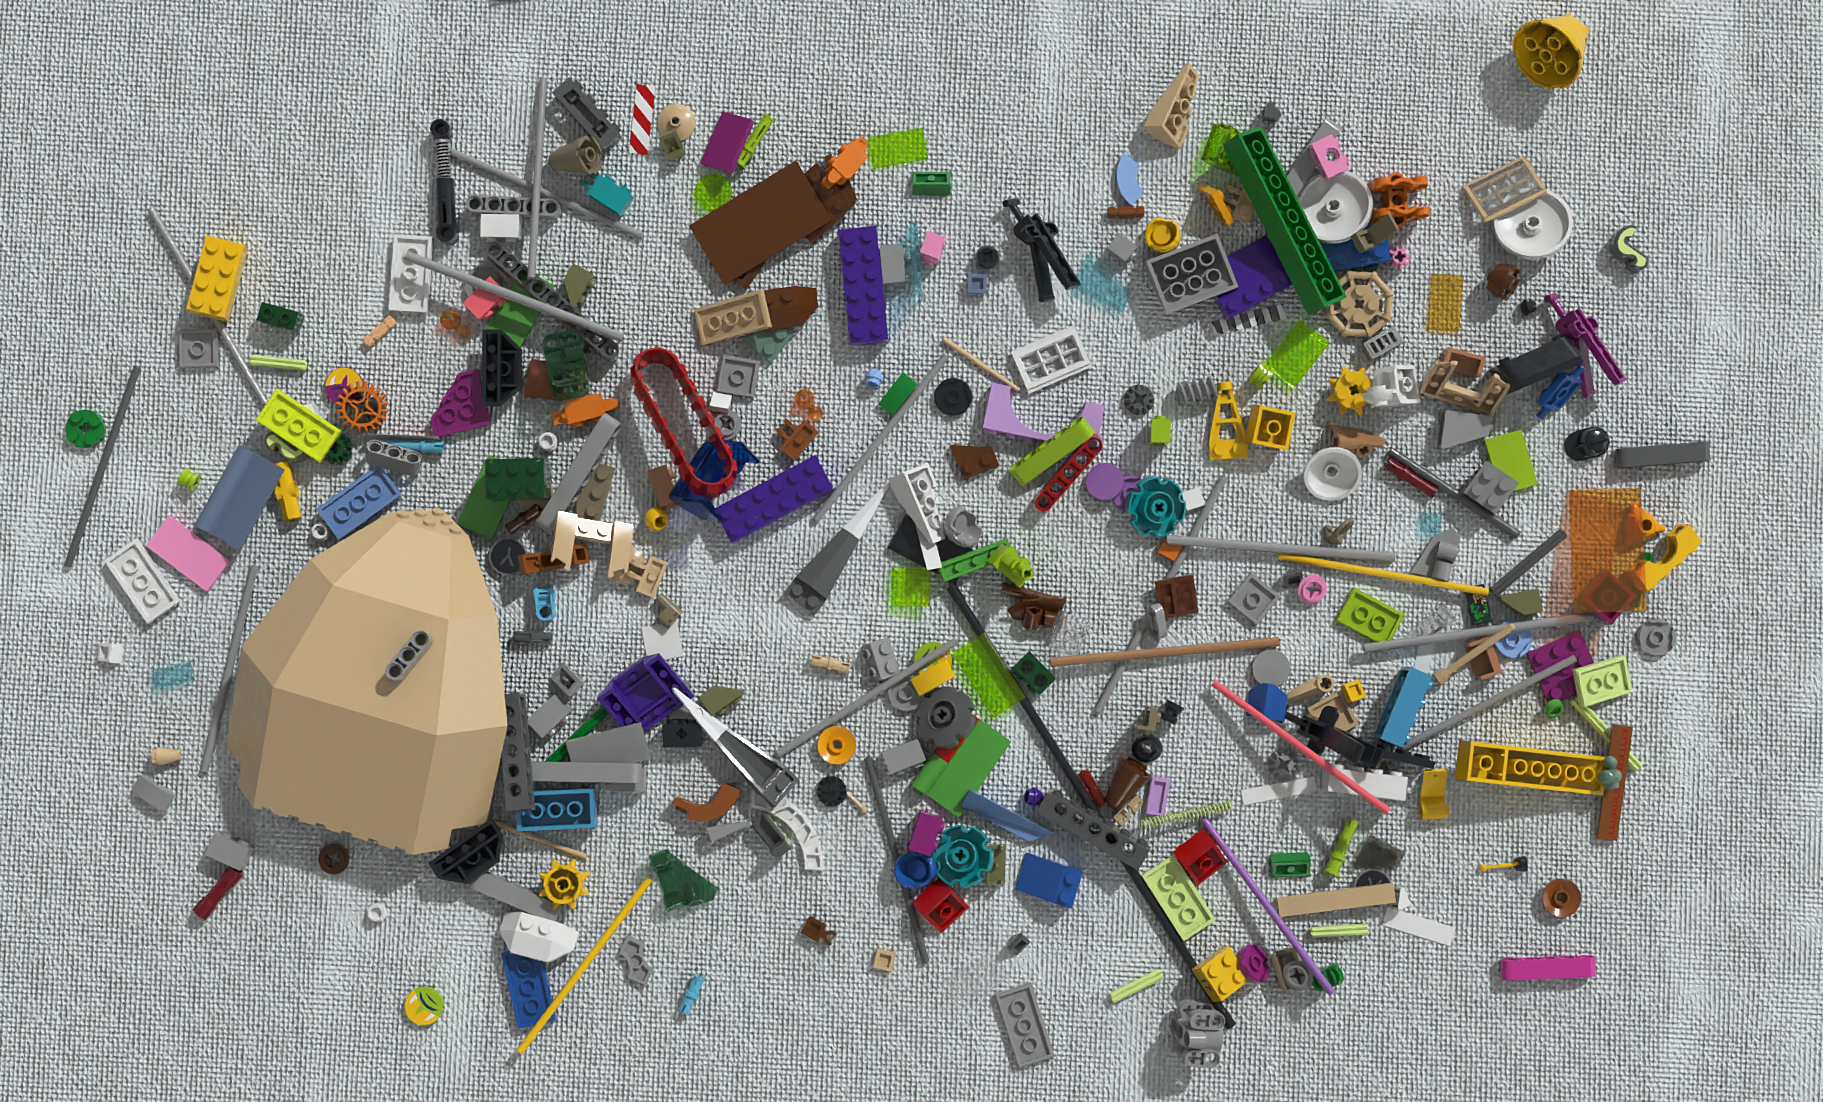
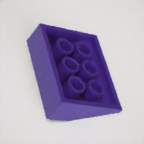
M1266 235L1227 256L1238 288L1213 298L1225 320L1228 321L1293 285L1273 244Z

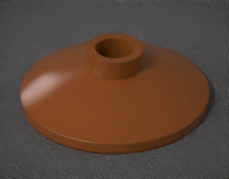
M1559 878L1552 880L1545 886L1542 893V902L1550 914L1556 917H1568L1578 910L1581 903V893L1575 883ZM1558 894H1562L1560 901L1557 900Z

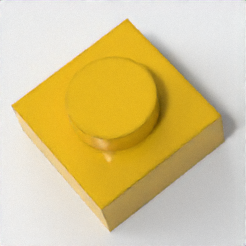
M1359 679L1340 686L1348 704L1367 697Z

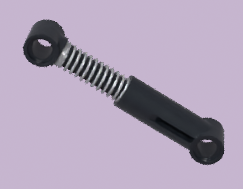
M437 119L430 125V131L436 145L435 155L437 156L435 158L437 162L436 171L438 172L436 174L438 176L435 179L438 227L436 235L444 244L453 245L459 238L456 225L454 179L450 178L452 175L450 174L451 165L449 163L451 161L449 160L451 158L449 156L451 155L449 154L450 151H448L453 131L445 120ZM440 127L446 128L443 134L437 133ZM451 230V236L444 238V232Z

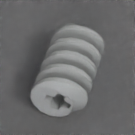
M1210 376L1206 378V382L1203 378H1200L1198 383L1194 379L1191 385L1188 381L1184 382V386L1180 382L1176 385V397L1180 407L1181 401L1188 406L1190 399L1193 404H1196V398H1199L1202 403L1204 396H1206L1208 401L1211 400V395H1214L1216 400L1218 399L1216 384Z

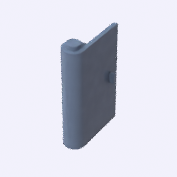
M239 444L194 524L197 527L196 531L207 535V533L213 534L240 551L285 469Z

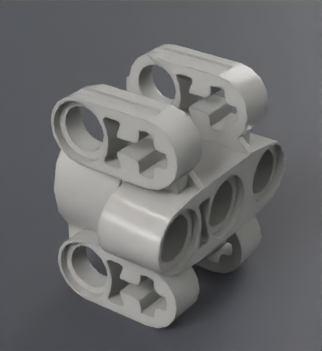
M1185 999L1180 1001L1177 1006L1180 1017H1173L1171 1020V1032L1175 1037L1172 1043L1173 1050L1176 1054L1182 1056L1183 1061L1189 1067L1213 1068L1217 1066L1220 1061L1219 1053L1223 1044L1224 1016L1219 1011L1214 1010L1213 1005L1207 1000ZM1207 1005L1210 1007V1010L1202 1009V1007ZM1187 1006H1189L1191 1009H1194L1187 1010L1186 1013L1183 1011V1009H1186ZM1218 1015L1220 1020L1217 1024L1213 1025L1214 1017ZM1209 1053H1214V1059L1211 1062H1206V1056Z

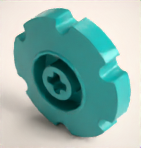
M1149 476L1141 479L1136 483L1137 490L1135 492L1130 491L1126 499L1125 511L1132 516L1129 523L1142 535L1149 536L1152 533V536L1156 538L1165 537L1176 530L1175 523H1182L1185 517L1186 501L1180 499L1183 491L1177 483L1168 478H1163L1162 481H1160L1158 476Z
M964 825L952 826L943 831V840H936L939 844L936 853L932 852V858L938 864L936 874L939 878L951 886H955L959 882L962 888L972 887L984 880L982 877L983 872H990L994 862V851L987 848V844L990 842L989 838L981 830L972 826L967 831ZM960 854H965L966 857L961 859Z

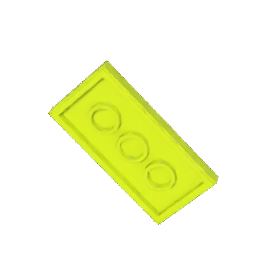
M277 388L255 420L319 463L323 461L342 432Z

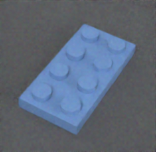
M375 466L316 510L338 540H341L400 498L402 493L386 471Z

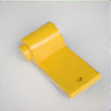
M1447 768L1423 770L1419 799V816L1421 820L1445 819L1446 815H1449V806L1444 801Z

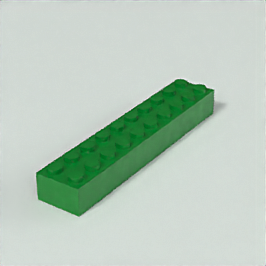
M1262 126L1239 133L1223 143L1226 154L1229 156L1243 184V188L1246 190L1308 316L1347 298Z

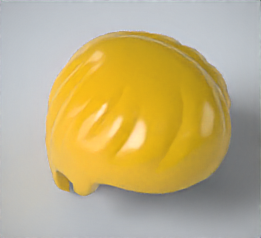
M1156 218L1150 221L1146 227L1145 241L1154 252L1165 254L1179 246L1181 231L1176 222Z

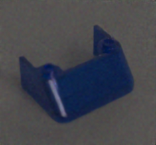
M709 440L701 445L689 466H692L694 469L693 473L698 479L706 483H717L722 477L726 478L728 474L724 473L725 464L722 459H719L715 446ZM723 440L724 443H728L733 452L732 459L737 462V474L743 470L745 463L758 464L760 462L742 442ZM680 477L671 490L669 498L676 505L701 520L721 522L722 518L714 511L715 506L710 502L712 498H706L701 495L697 496L688 489L689 484Z

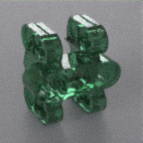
M568 330L546 335L543 339V352L548 378L555 398L564 401L586 396L590 391L589 375L578 333ZM569 338H573L572 343L569 342ZM554 340L557 342V345L555 347H548L547 343ZM579 385H583L582 390H579ZM560 387H564L567 389V392L562 395L558 394L556 391Z

